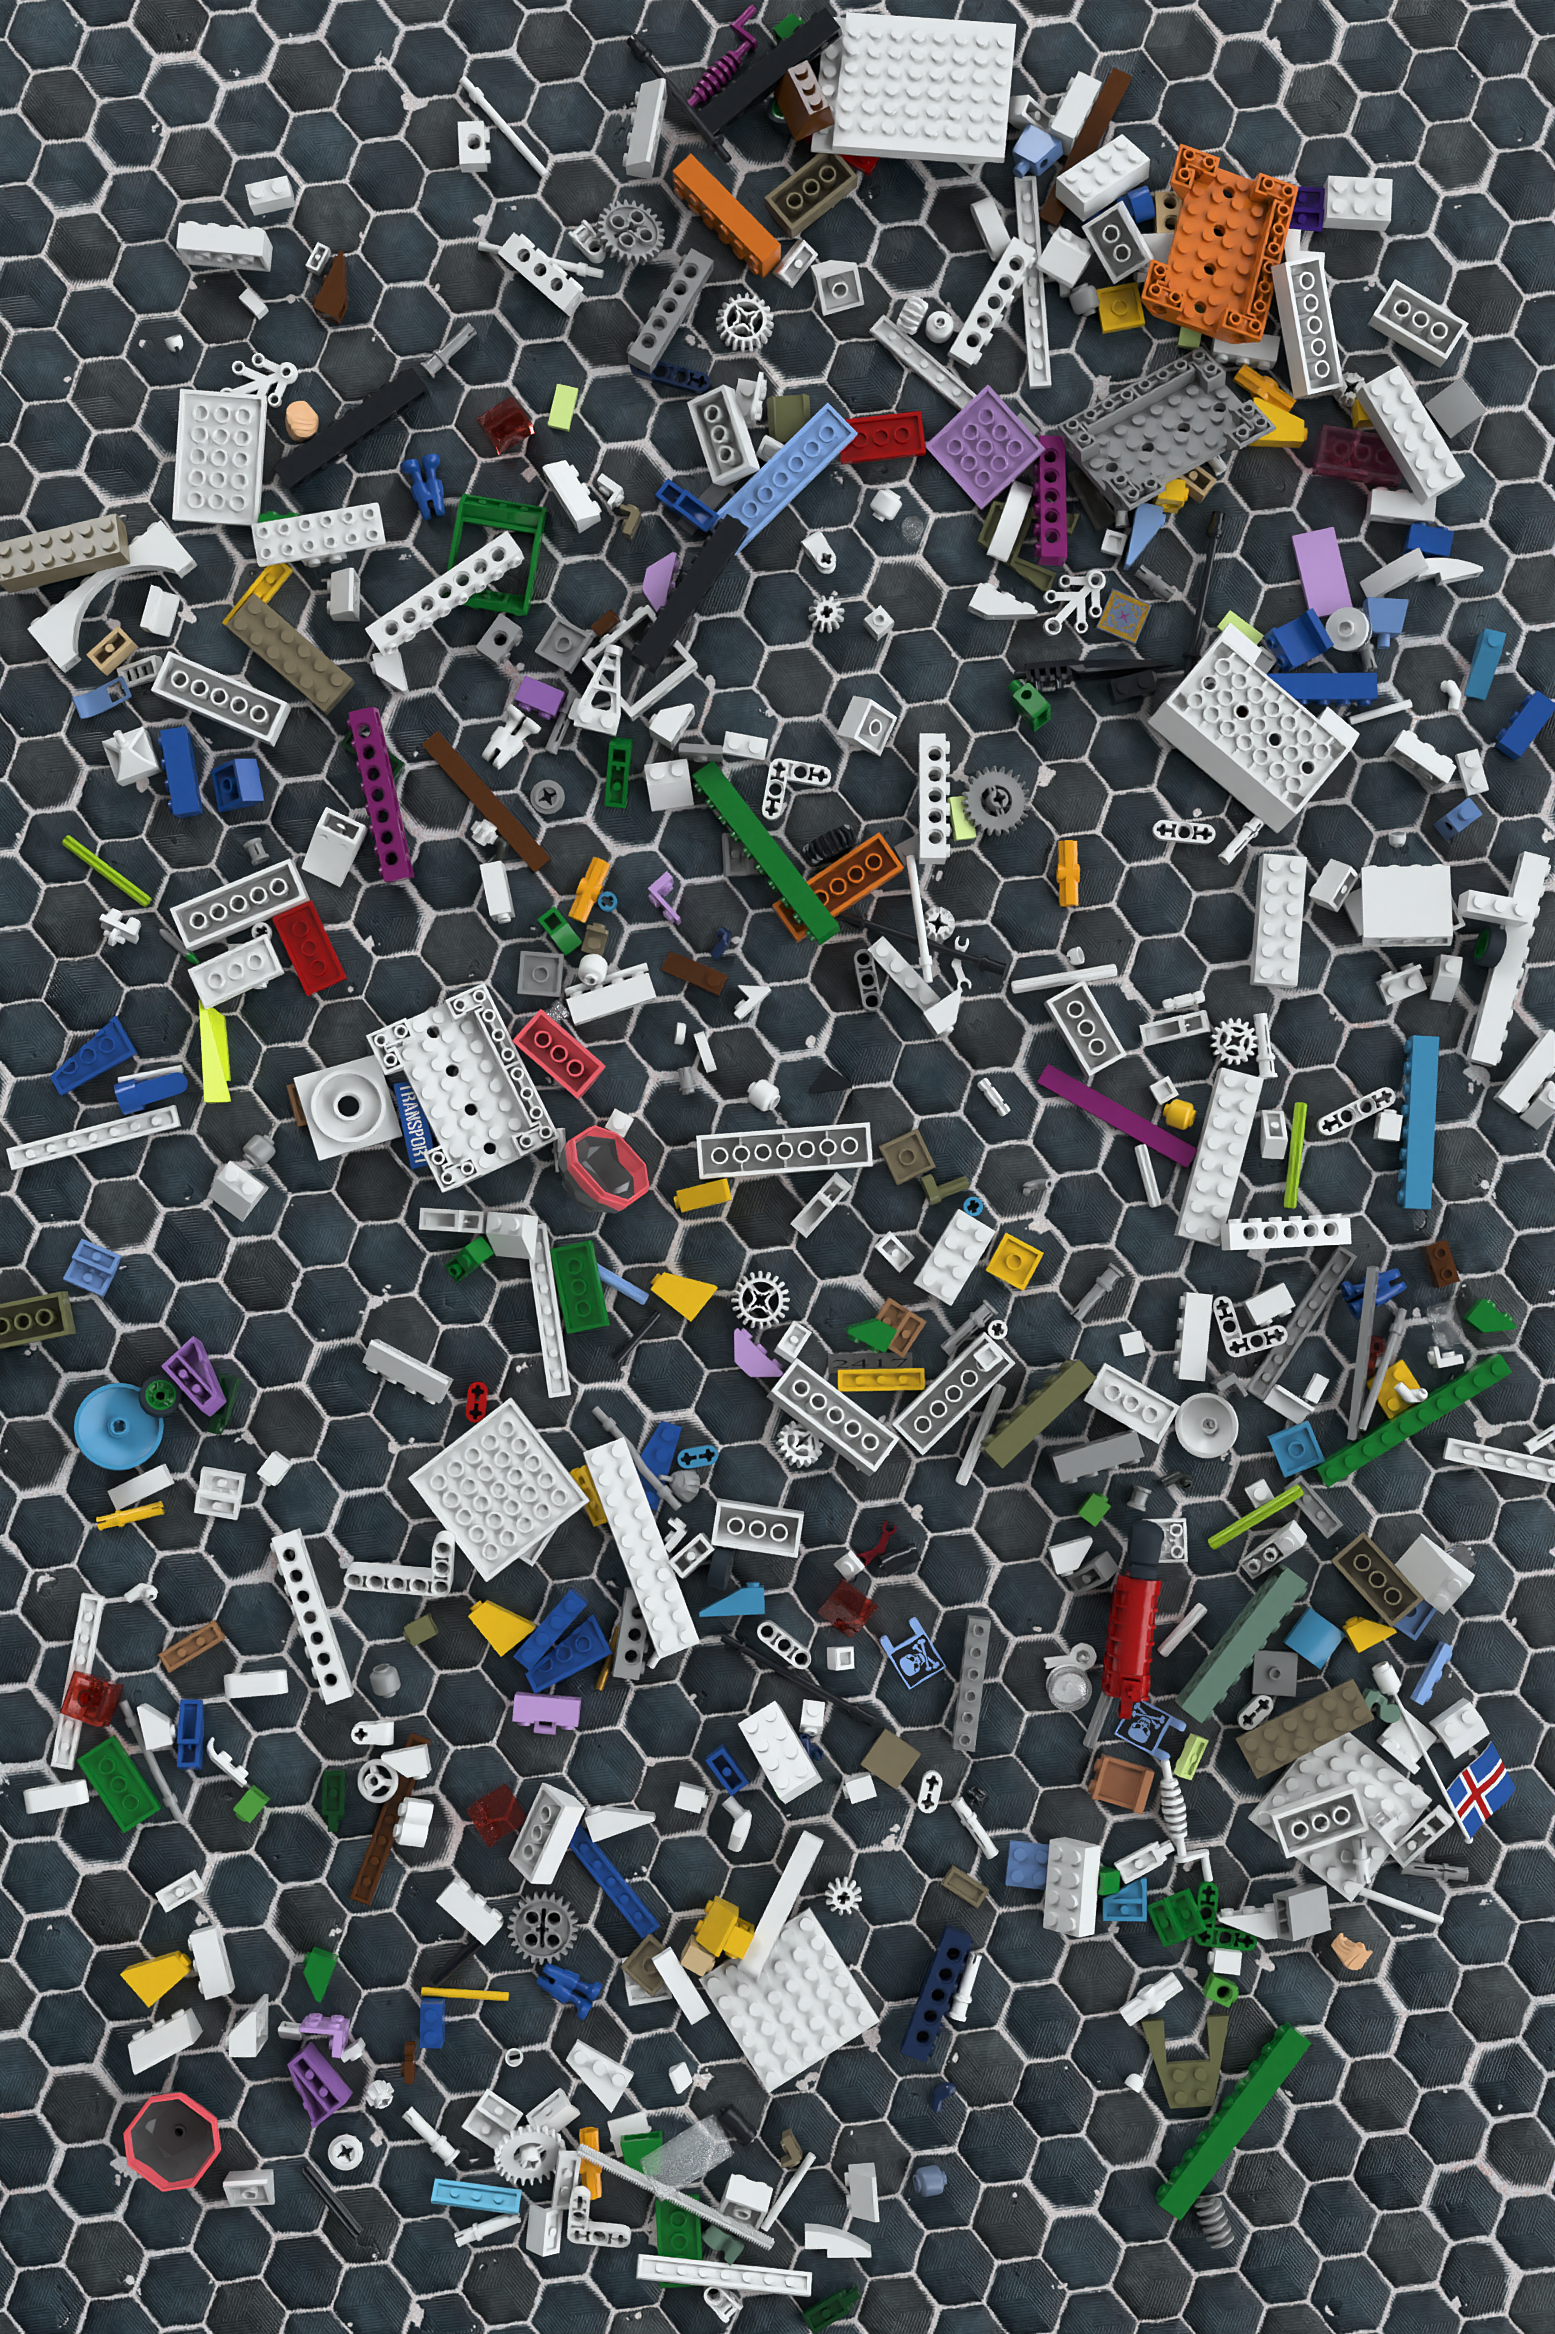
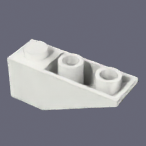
M989 583L979 584L967 610L985 620L1035 619L1038 612L1032 604L1027 602L1021 603L1015 600L1016 598L1005 592L1002 594L996 591V587Z
M1293 1519L1239 1561V1564L1253 1580L1301 1548L1306 1541L1307 1535Z
M1274 1903L1265 1904L1263 1908L1244 1906L1242 1910L1236 1911L1232 1908L1221 1909V1912L1216 1913V1918L1222 1923L1265 1940L1278 1938Z

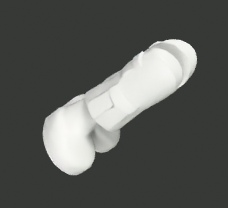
M509 704L506 708L509 715L505 727L498 726L481 756L486 761H490L497 751L501 750L492 764L498 770L512 757L517 755L524 746L522 741L528 735L537 734L541 730V727L527 717L524 720L526 716L512 704ZM523 721L516 735H511L514 729Z

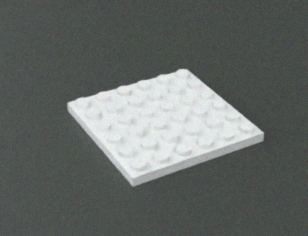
M512 1398L505 1401L408 1478L446 1530L454 1535L455 1542L486 1582L590 1502L589 1498Z
M1348 1732L1293 1760L1249 1815L1248 1819L1278 1842L1267 1811L1347 1783L1353 1785L1370 1830L1295 1856L1352 1902L1365 1884H1357L1355 1864L1352 1863L1354 1853L1351 1839L1355 1837L1358 1840L1357 1837H1365L1367 1856L1370 1858L1368 1866L1371 1878L1390 1854L1388 1851L1391 1848L1380 1838L1369 1824V1821L1383 1809L1388 1810L1395 1816L1400 1825L1387 1835L1395 1845L1403 1838L1432 1799Z
M810 1907L785 1922L757 1980L737 1970L742 1960L738 1957L737 1959L729 1958L713 1968L710 1973L707 1972L703 1977H699V1981L768 2093L880 2022V2019Z

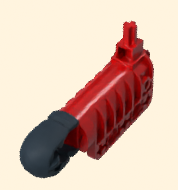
M1139 1520L1128 1528L1127 1556L1129 1563L1126 1567V1575L1119 1574L1117 1584H1114L1112 1589L1101 1690L1107 1696L1120 1697L1119 1719H1131L1133 1702L1140 1703V1701L1149 1700L1148 1693L1151 1677L1149 1669L1150 1662L1153 1660L1151 1652L1152 1646L1155 1643L1153 1635L1154 1629L1157 1626L1155 1618L1156 1612L1159 1609L1157 1608V1601L1162 1583L1161 1580L1156 1579V1566L1159 1562L1162 1542L1164 1540L1163 1529L1157 1523L1149 1520Z

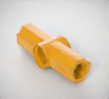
M1246 364L1241 367L1233 379L1235 383L1251 393L1252 398H1260L1286 412H1289L1297 401L1282 391L1275 380L1268 376H1261Z
M1073 840L1058 841L1056 878L1057 883H1059V906L1062 907L1078 906L1080 866L1077 864V841Z
M593 857L585 878L583 877L576 891L577 896L568 917L586 924L594 903H597L598 897L602 892V884L610 869V863Z
M585 2127L580 2129V2144L583 2143V2145L600 2152L598 2128ZM581 2155L579 2173L582 2176V2186L590 2190V2200H595L602 2196V2165L600 2167L597 2163L594 2165V2161L593 2163L592 2160L589 2162L590 2159L587 2161V2158L584 2160L585 2157L582 2159Z

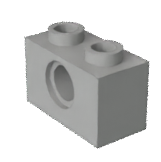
M500 613L475 647L476 651L499 667L501 663L505 664L511 655L509 652L513 646L517 647L523 639V631L520 626ZM500 637L507 639L506 643L502 646L495 644L496 640Z

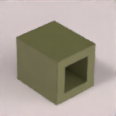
M430 1612L404 1626L405 1631H403L406 1641L408 1643L411 1642L413 1647L439 1633Z

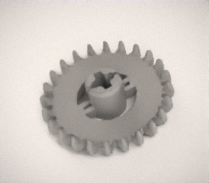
M993 766L991 773L985 767L983 775L980 771H977L976 778L973 776L969 778L971 784H965L968 792L964 791L962 793V796L967 798L961 802L962 805L967 806L963 812L970 814L967 820H974L973 827L980 825L979 831L981 833L987 829L989 836L993 831L996 836H1000L1001 830L1005 835H1008V828L1016 831L1015 824L1018 826L1023 825L1020 818L1026 819L1028 817L1023 811L1031 809L1030 806L1025 805V803L1031 801V798L1024 797L1029 792V789L1022 790L1026 782H1017L1020 775L1012 778L1013 770L1005 774L1004 766L1000 768L999 772H997L996 766ZM995 786L1000 787V788L1004 789L1005 791H1003V790H1001V789H997V790H996V787H995ZM985 789H987L989 794L985 800L986 807L990 811L995 812L996 817L985 812L981 805V797ZM1009 795L1011 804L1008 812L1005 814L1003 808L1008 803ZM993 799H1000L1001 802H994Z

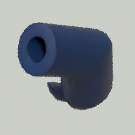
M721 927L716 933L721 939L710 952L711 956L715 959H719L728 948L732 936L731 931L725 927Z
M801 1734L799 1739L810 1759L820 1761L824 1756L823 1750L811 1744L809 1734Z
M943 2082L934 2088L931 2104L933 2111H942L943 2099L955 2094L956 2086L954 2083Z

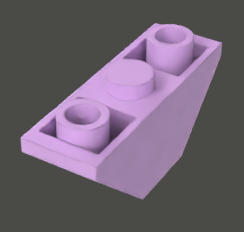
M670 553L646 569L642 592L655 614L661 606L665 607L670 591L675 588V581L672 580L674 573L678 574L680 567L677 553Z
M736 1328L734 1331L735 1363L750 1377H781L784 1374L781 1371L783 1366L775 1358L771 1361L766 1356L768 1351L760 1343L755 1345L750 1340L753 1336L746 1329L739 1330Z

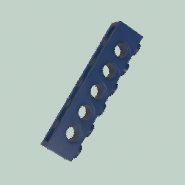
M945 1923L900 2045L901 2054L925 2063L927 2057L932 2056L935 2044H933L935 2035L939 2036L943 2026V2023H940L941 2019L949 2011L950 2002L948 2000L951 1994H955L958 1982H956L958 1973H963L966 1961H963L965 1954L970 1953L973 1946L970 1932ZM950 1948H957L959 1950L956 1956H949L947 1951ZM944 1968L951 1970L950 1975L947 1977L939 1975L940 1971ZM936 1989L943 1991V1995L939 1998L932 1996V1992ZM933 2010L936 2014L933 2018H926L924 2016L925 2012ZM920 2031L928 2033L924 2039H919L916 2035Z

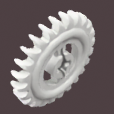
M535 2124L534 2127L526 2125L524 2129L520 2126L518 2131L511 2130L510 2135H504L503 2140L497 2143L498 2147L494 2150V2162L500 2176H503L505 2173L506 2181H509V2178L512 2176L513 2183L516 2184L517 2179L521 2178V2184L524 2186L525 2180L529 2178L530 2184L533 2185L534 2178L537 2177L539 2182L542 2183L543 2174L550 2180V2171H553L554 2174L556 2173L559 2151H566L565 2141L561 2139L559 2133H555L554 2129L548 2130L547 2126L539 2128L538 2124ZM520 2147V2153L514 2156L515 2151ZM546 2150L544 2156L541 2158L540 2153Z

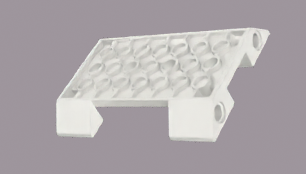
M1229 623L1202 655L1196 666L1181 684L1172 691L1147 723L1254 815L1262 819L1274 832L1279 833L1300 812L1348 754L1360 734L1328 706L1317 718L1254 665L1262 650ZM1205 678H1211L1214 681V688L1212 690L1204 687L1203 682ZM1238 706L1246 708L1247 715L1245 718H1240L1237 715L1236 709ZM1271 734H1276L1279 737L1280 742L1277 746L1270 744L1269 737ZM1304 762H1309L1312 765L1310 774L1302 771V764Z
M485 983L445 1000L444 1004L408 1020L404 1018L366 1035L384 1075L404 1071L439 1146L423 1153L442 1193L463 1186L506 1166L560 1138ZM430 1027H435L439 1031V1036L431 1038L428 1036L427 1030ZM448 1066H455L457 1068L458 1074L455 1077L447 1075L446 1068ZM466 1105H474L477 1113L473 1116L467 1115L465 1112ZM487 1143L493 1144L496 1149L495 1153L491 1155L485 1153L484 1145Z

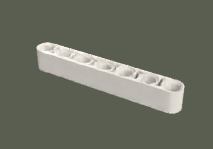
M805 1830L802 1833L737 1970L756 1980L760 1976L822 1847L823 1839Z

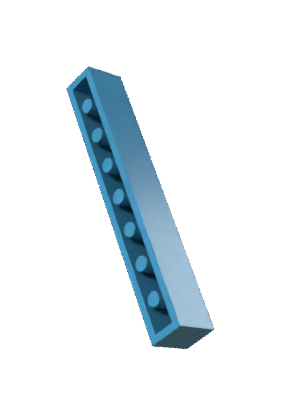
M1413 1035L1408 1037V1040L1405 1042V1053L1408 1054L1407 1062L1404 1063L1403 1068L1404 1075H1406V1083L1403 1084L1402 1094L1405 1096V1105L1402 1106L1401 1110L1404 1126L1401 1127L1400 1137L1403 1139V1148H1400L1399 1152L1402 1169L1398 1173L1401 1191H1398L1397 1202L1400 1204L1401 1209L1430 1210L1439 1037Z

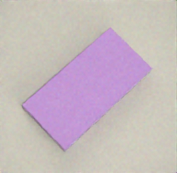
M1334 527L1292 536V546L1307 609L1313 608L1318 618L1331 616L1340 608H1353Z

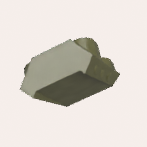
M809 395L771 396L767 398L769 437L785 445L811 419Z

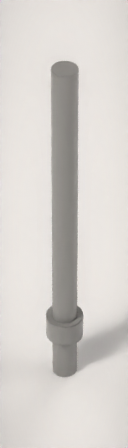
M1403 1308L1398 1309L1395 1321L1391 1323L1390 1335L1357 1428L1361 1431H1366L1398 1336L1402 1335L1404 1329L1402 1325L1407 1310Z

